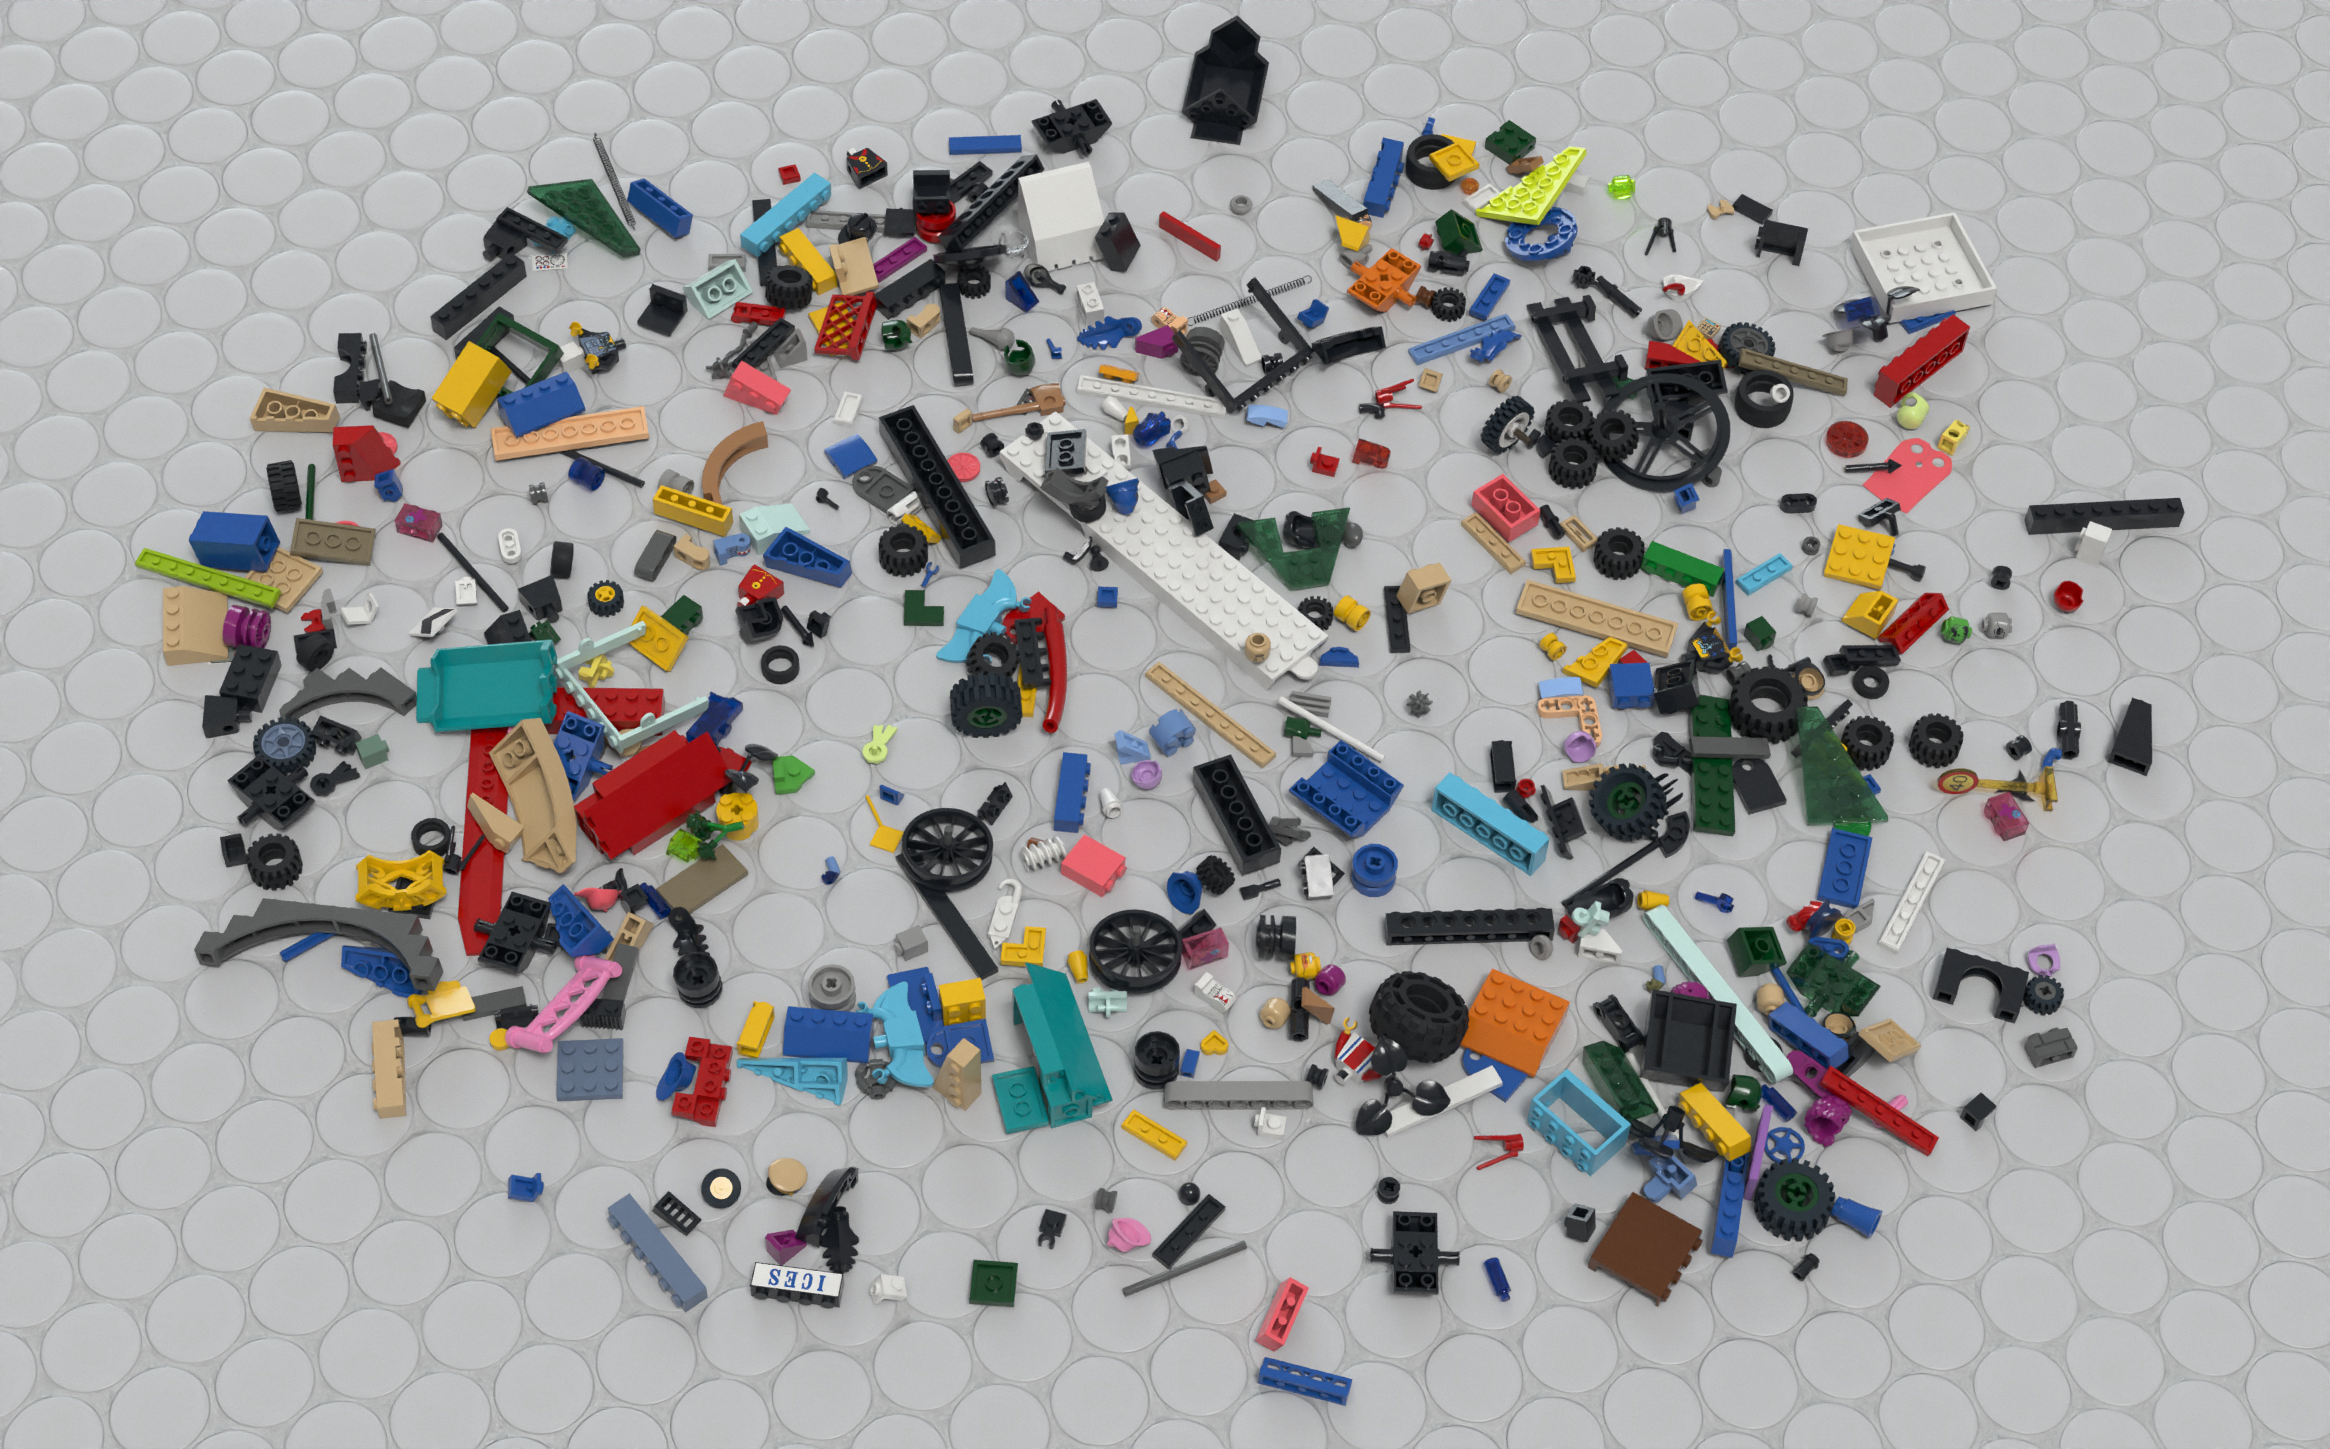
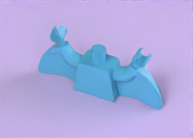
M997 569L988 589L982 595L976 594L956 621L957 629L953 638L937 652V658L954 663L966 662L968 659L966 658L967 654L978 637H982L985 633H988L990 636L992 632H996L998 636L1000 633L1005 634L1007 627L1000 624L1002 612L1007 609H1016V607H1019L1022 612H1027L1030 606H1025L1024 604H1030L1031 599L1024 597L1021 602L1017 601L1013 582L1001 569ZM983 654L984 659H987V660L989 661V663L991 664V663H992V658H991V656H990V655H987V654H985V655Z
M903 981L886 990L876 1000L873 1009L868 1008L865 1002H859L857 1005L861 1011L856 1010V1012L873 1014V1018L883 1021L884 1034L873 1037L875 1049L888 1047L890 1057L893 1058L892 1062L885 1067L886 1070L878 1068L873 1071L872 1076L874 1078L882 1075L877 1082L879 1084L886 1083L887 1076L890 1075L896 1081L906 1085L932 1087L934 1080L924 1064L925 1045L917 1014L908 1005V983Z

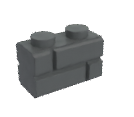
M2058 1027L2049 1030L2045 1034L2034 1033L2030 1035L2025 1044V1051L2028 1057H2030L2034 1068L2073 1058L2078 1049L2069 1029H2059Z

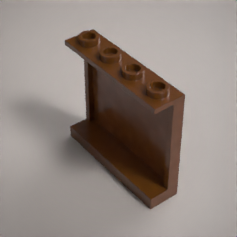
M1632 1192L1592 1254L1588 1268L1595 1272L1599 1267L1657 1299L1655 1306L1658 1307L1662 1300L1666 1302L1672 1292L1670 1289L1671 1285H1677L1682 1276L1681 1269L1689 1266L1693 1258L1690 1256L1693 1250L1697 1252L1703 1242L1700 1239L1703 1230Z

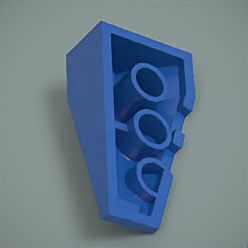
M564 884L548 898L551 903L552 915L555 917L557 924L555 927L560 935V945L571 957L599 954L614 940L610 933Z
M342 946V968L362 978L365 977L380 987L393 991L392 993L397 996L408 998L413 994H422L423 990L414 989L409 976L410 971L404 963L387 949Z

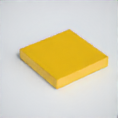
M1460 141L1429 154V160L1449 182L1479 169L1480 164Z

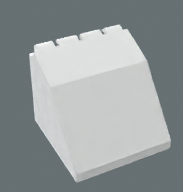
M1089 161L1018 178L1019 231L1034 264H1040L1050 272L1055 270L1054 265L1056 264L1057 269L1072 266L1073 260L1075 265L1090 262L1089 256H1092V261L1104 259L1095 240V236L1102 226L1104 218Z

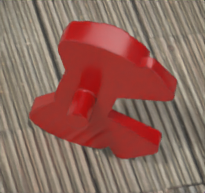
M315 609L309 613L305 612L301 616L302 621H312V624L304 628L306 633L326 630L322 624L321 609Z

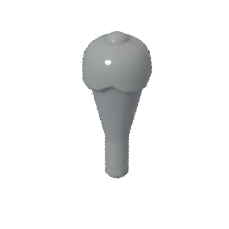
M972 327L970 329L972 335L983 337L1002 350L1005 349L1006 345L1010 349L1015 342L1014 333L1006 328H1001V330H982Z

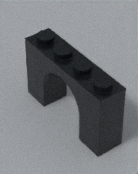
M1947 948L1932 999L1953 1005L1962 980L1973 976L1982 977L1993 983L1999 994L1994 1018L2015 1024L2020 1012L2029 972L2018 967L2004 965L1998 961L1987 960L1978 955H1970L1957 949Z

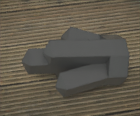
M1274 816L1269 823L1275 838L1285 845L1292 844L1293 838L1307 840L1311 837L1310 831L1297 827L1301 824L1300 818H1280Z

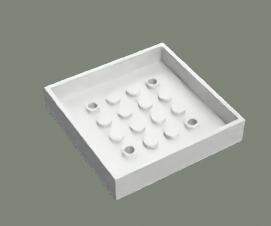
M1955 212L1855 230L1852 233L1850 248L1885 314L1889 297L1887 296L1888 291L1900 286H1911L1920 289V291L1910 296L1891 301L1889 313L1891 320L1889 323L1900 322L1904 319H1916L1920 316H1932L1936 313L1942 314L1952 310L1959 311L1991 305L1994 302L1997 288Z

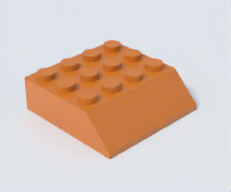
M1492 968L1469 1010V1027L1460 1046L1535 1078L1567 1016L1570 1001Z

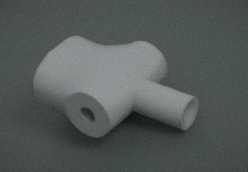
M1367 244L1359 251L1346 248L1344 252L1340 253L1339 258L1348 268H1351L1355 261L1365 265L1369 260L1367 253L1372 251V246Z

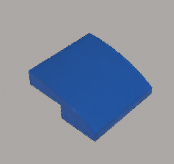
M858 434L852 435L824 449L831 464L837 467L843 479L854 475L858 470L866 466L876 464L878 461L869 446Z
M1657 1135L1651 1138L1659 1142L1661 1140L1662 1135ZM1667 1135L1663 1145L1672 1149H1679L1680 1140L1676 1135ZM1638 1141L1631 1144V1150L1634 1154L1656 1156L1652 1152L1640 1147Z

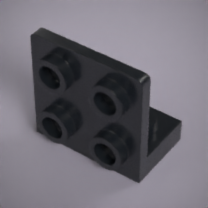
M652 284L649 288L651 302L637 320V324L670 336L688 311L686 296Z

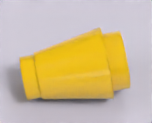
M1648 890L1639 892L1637 895L1638 908H1642L1645 911L1659 905L1668 907L1669 895Z
M1082 950L1069 953L1067 963L1076 979V983L1087 982L1089 980L1087 955Z

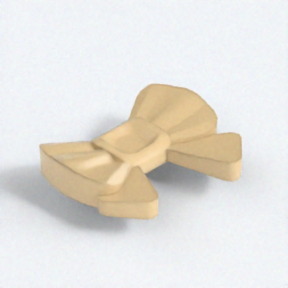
M1720 200V207L1718 208L1711 204L1708 205L1709 216L1712 219H1717L1719 215L1725 213L1734 214L1733 206L1726 200Z

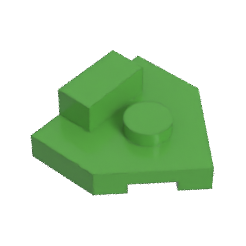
M793 755L773 759L776 795L797 793L802 788V785L815 775L814 769Z

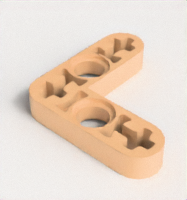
M1586 695L1543 698L1539 701L1537 713L1540 717L1561 718L1578 716L1581 731H1585L1589 735L1590 732H1593L1596 746H1600L1602 732L1596 703L1592 697ZM1568 704L1571 706V709L1564 710L1561 705ZM1583 704L1589 706L1588 712H1586V707ZM1592 719L1594 721V724L1588 725L1584 722V720Z

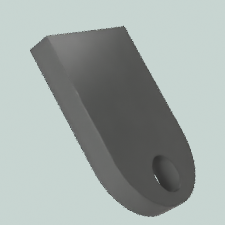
M866 466L858 470L853 477L855 493L886 514L889 508L911 492H914V488L879 466ZM863 476L869 477L868 480H861L860 478Z

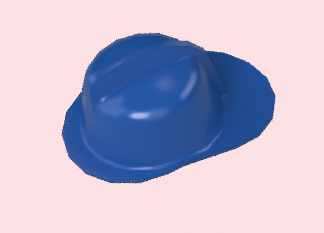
M677 1052L673 1055L656 1089L658 1100L663 1101L669 1098L674 1091L685 1090L691 1084L696 1066L686 1061L685 1055L682 1052Z

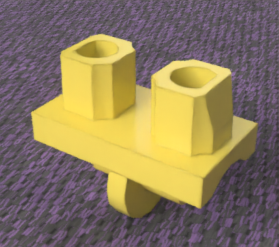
M605 653L586 661V664L592 665L591 668L582 666L578 672L579 679L587 681L589 688H595L599 678L605 680L606 677L614 675L615 670L611 666L612 662L607 661V658L604 656Z

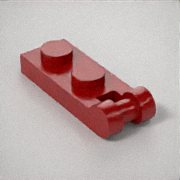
M736 302L734 305L735 312L732 313L731 321L734 323H752L754 321L757 324L773 325L780 317L785 319L786 310L785 308L780 309L773 306Z

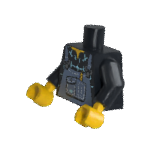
M573 321L569 326L571 336H579V347L585 353V363H587L592 374L602 370L609 371L619 361L618 351L626 349L624 339L620 338L613 341L609 332H590L583 329L581 324Z

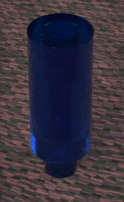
M646 882L642 883L640 887L649 898L648 905L659 919L668 917L671 911L668 904L652 885L648 886Z
M1766 1084L1761 1086L1762 1098L1770 1106H1773L1775 1112L1785 1122L1792 1120L1797 1111L1774 1087L1769 1088Z
M1493 1257L1486 1260L1484 1267L1496 1296H1500L1503 1302L1510 1300L1509 1292L1511 1288L1499 1259Z

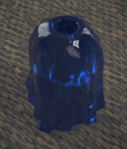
M1163 411L1159 414L1148 413L1146 418L1133 430L1135 442L1143 447L1152 446L1161 437L1170 433L1171 420L1165 417L1166 415Z

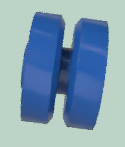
M1368 844L1358 849L1352 861L1351 883L1360 894L1367 897H1380L1389 893L1395 885L1398 869V859L1395 853L1381 844Z

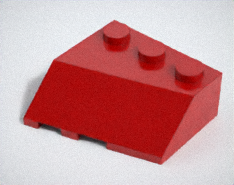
M373 425L333 427V449L341 482L375 481V474L395 469L401 465L399 458H395L392 449L385 445L384 439Z

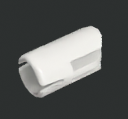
M915 491L887 510V516L891 513L893 514L889 520L894 525L902 524L903 521L901 519L905 514L914 515L923 508Z

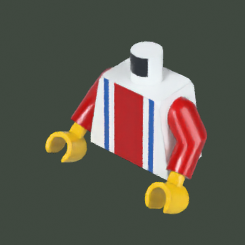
M1350 1017L1345 1018L1343 1022L1345 1030L1341 1031L1335 1046L1334 1058L1336 1060V1069L1339 1070L1335 1075V1079L1342 1085L1349 1079L1356 1084L1380 1079L1382 1075L1375 1072L1371 1065V1056L1375 1047L1355 1032L1351 1035V1030H1355L1358 1023L1355 1021L1352 1027H1348Z

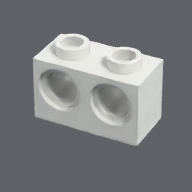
M1095 282L1076 285V301L1085 326H1095L1096 321L1104 324V307Z

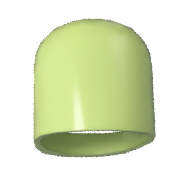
M1907 393L1901 401L1902 407L1897 411V420L1904 428H1918L1929 412L1928 403L1916 393ZM1914 398L1916 400L1915 406H1907L1906 400Z

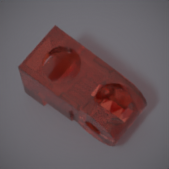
M1359 438L1352 463L1359 465L1360 462L1383 469L1388 466L1391 451L1385 446Z

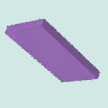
M1766 1104L1763 1107L1758 1123L1743 1198L1749 1201L1752 1200L1758 1181L1773 1106Z

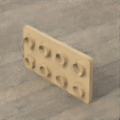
M866 237L838 245H829L842 295H855L879 288Z

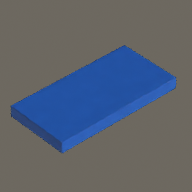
M1832 828L1817 895L1818 901L1824 902L1828 899L1831 904L1851 909L1859 906L1873 837Z

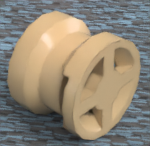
M1498 369L1492 374L1489 385L1497 387L1498 391L1503 393L1510 386L1512 377L1505 375L1502 370Z

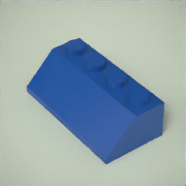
M567 371L497 398L500 417L516 438L586 411L576 384Z
M788 1006L784 1029L783 1056L847 1058V1062L867 1063L869 1062L874 1030L873 1014Z

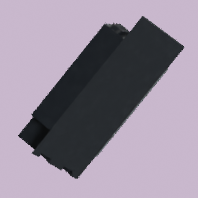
M1238 15L1212 29L1208 45L1195 52L1182 113L1194 123L1190 137L1192 139L1240 145L1243 130L1257 123L1269 62L1258 52L1261 37Z

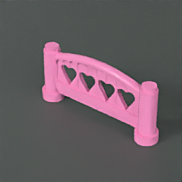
M594 954L577 956L574 964L578 972L525 1029L512 1026L507 1030L505 1035L507 1045L517 1049L523 1047L540 1053L550 1052L553 1048L552 1041L568 1029L590 1007L608 980L621 975V965L614 961L595 957ZM597 978L590 987H585L584 983L586 981ZM584 993L576 1002L572 1003V996ZM570 1008L562 1017L558 1018L557 1013L560 1010ZM556 1023L548 1032L544 1033L543 1028L546 1025Z

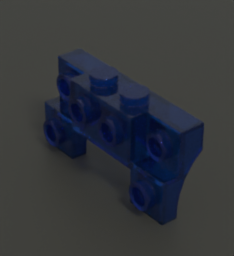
M711 691L708 697V709L704 711L700 718L686 732L688 742L693 741L708 731L714 744L718 746L720 740L731 732V723L743 711V703L734 697H722Z

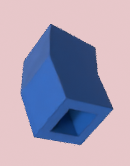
M1186 1050L1181 1067V1076L1194 1079L1199 1061V1051Z

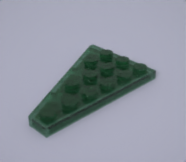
M1818 706L1797 707L1807 826L1887 822L1888 815Z

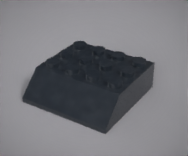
M1653 989L1645 1020L1639 1077L1692 1087L1702 1083L1709 1090L1724 1092L1729 1084L1737 1004Z

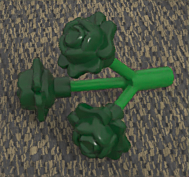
M699 810L688 814L686 820V827L691 829V833L695 835V838L701 840L697 842L699 845L697 852L706 861L710 858L717 859L714 849L727 833L744 829L743 821L726 825L711 823L710 820H706L705 817L699 815ZM713 831H723L715 840L712 839L709 843L705 842L706 839L711 838Z

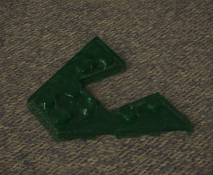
M1350 507L1312 512L1311 517L1319 548L1283 552L1275 517L1238 522L1236 527L1249 539V543L1256 547L1260 556L1274 568L1277 576L1284 580L1285 585L1290 591L1329 586Z

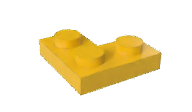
M1570 546L1531 549L1530 555L1533 569L1553 568L1556 583L1575 582L1576 574Z
M1025 926L1023 944L1002 943L1001 965L1026 967L1025 962L1043 967L1046 928Z

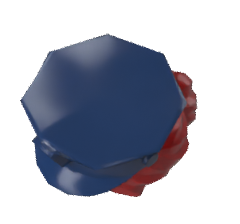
M1828 899L1823 903L1811 900L1809 902L1810 905L1803 906V909L1788 916L1786 923L1794 932L1807 929L1809 931V938L1821 937L1843 915L1840 910L1829 907L1830 900Z

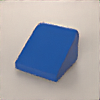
M884 785L879 786L880 799L894 805L900 804L904 797L903 793Z

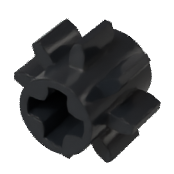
M1580 266L1578 270H1574L1572 282L1576 283L1578 288L1587 289L1589 285H1594L1596 273L1592 272L1588 266Z

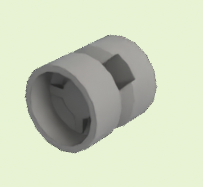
M667 469L661 475L657 489L662 485L691 495L694 481L685 476H680L679 473L671 469Z

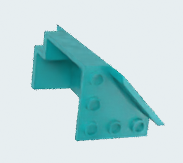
M1025 962L1032 984H1022L1012 989L1013 1024L1024 1023L1040 1066L1041 1083L1048 1100L1050 1128L1092 1118L1093 1106L1111 1102L1113 1099L1066 973Z

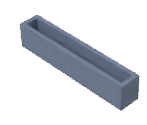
M630 1193L608 1207L609 1217L607 1220L614 1229L618 1228L621 1232L620 1236L626 1244H631L635 1256L639 1260H644L648 1272L652 1276H657L660 1287L665 1292L669 1291L676 1307L679 1308L681 1306L687 1312L708 1298L706 1286Z

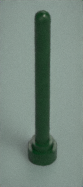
M309 464L307 471L305 519L313 520L316 469L314 464Z

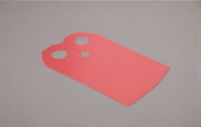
M1920 438L1904 440L1883 462H1888L1891 459L1902 466L1892 473H1889L1888 470L1875 471L1863 486L1881 500L1889 498L1900 503L1901 511L1908 513L1924 496L1951 473L1952 459L1942 451L1932 449L1928 442ZM1918 444L1922 446L1923 451L1921 453H1914L1911 450V446ZM1941 458L1944 460V466H1934L1932 463L1933 459ZM1916 462H1921L1922 467H1917L1915 465Z

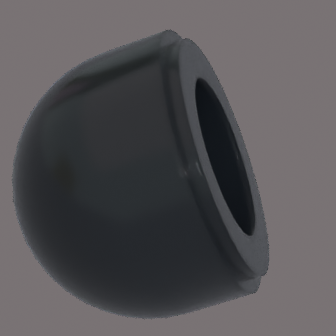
M1187 1182L1180 1187L1178 1196L1183 1204L1190 1206L1200 1200L1201 1193L1195 1183Z

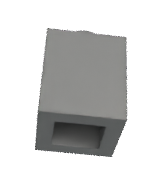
M917 925L896 934L894 947L897 954L902 955L906 962L927 953L928 941L920 926Z

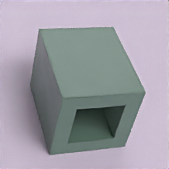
M379 734L355 743L357 753L365 769L388 761L387 752L390 750L385 740L382 741Z

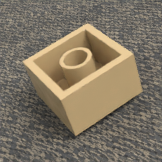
M1440 562L1433 565L1428 564L1419 569H1411L1406 573L1396 596L1408 614L1441 604L1451 579Z

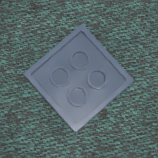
M623 1038L558 1041L557 1102L623 1099Z

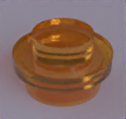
M1466 178L1462 181L1461 188L1465 194L1471 195L1478 191L1479 182L1473 178Z

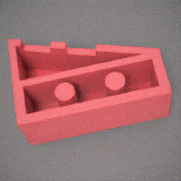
M741 361L732 374L723 396L777 415L787 400L791 389Z

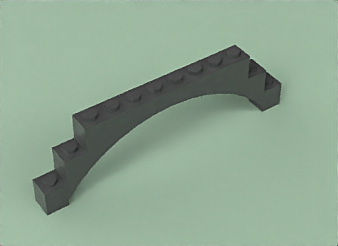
M263 898L253 917L233 915L224 933L204 931L194 949L200 964L220 966L222 961L269 940L303 933H340L372 941L393 953L410 971L409 976L414 989L435 991L443 974L439 958L431 956L433 949L428 936L421 935L423 928L418 915Z

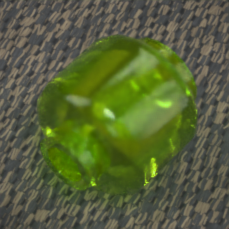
M1629 175L1614 176L1612 182L1608 183L1609 194L1612 193L1615 199L1631 198L1632 194L1635 193V180L1631 179Z

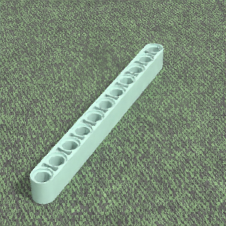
M1659 905L1643 913L1645 925L1691 982L1703 984L1712 1000L1737 1004L1734 1037L1744 1050L1747 1047V1052L1754 1061L1756 1059L1760 1064L1759 1069L1767 1079L1775 1084L1793 1074V1067L1789 1060L1664 905Z

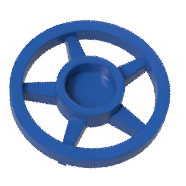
M1778 1127L1767 1134L1764 1150L1772 1161L1780 1164L1782 1159L1773 1155L1778 1152L1781 1155H1786L1788 1163H1791L1792 1149H1801L1800 1154L1795 1157L1799 1158V1160L1801 1159L1805 1150L1803 1138L1795 1130ZM1778 1132L1787 1133L1785 1137L1780 1138L1774 1135ZM1790 1134L1795 1136L1800 1144L1793 1143L1792 1140L1789 1139ZM1769 1138L1776 1142L1775 1148L1771 1151L1768 1148Z

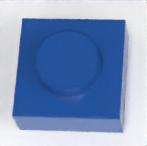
M1098 586L1097 607L1117 608L1118 587Z

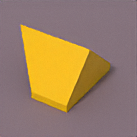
M1335 215L1342 241L1341 246L1359 251L1369 243L1368 226Z

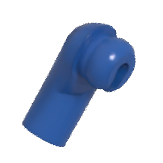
M2054 747L2048 751L2043 759L2042 775L2050 776L2052 774L2053 760L2061 759V749H2055Z

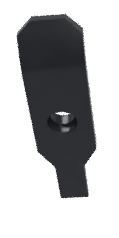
M1660 732L1653 739L1654 746L1657 744L1663 745L1667 755L1678 757V766L1692 776L1691 761L1687 762L1684 760V758L1691 759V752L1676 742L1668 732Z

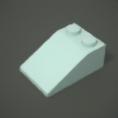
M793 504L757 506L739 514L740 529L750 537L751 545L758 555L766 552L785 527L801 535L810 533V529Z

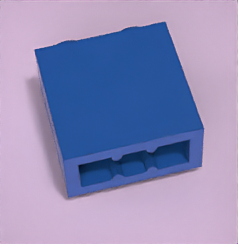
M1650 663L1610 664L1608 682L1613 708L1652 707L1655 697L1653 694L1654 686Z

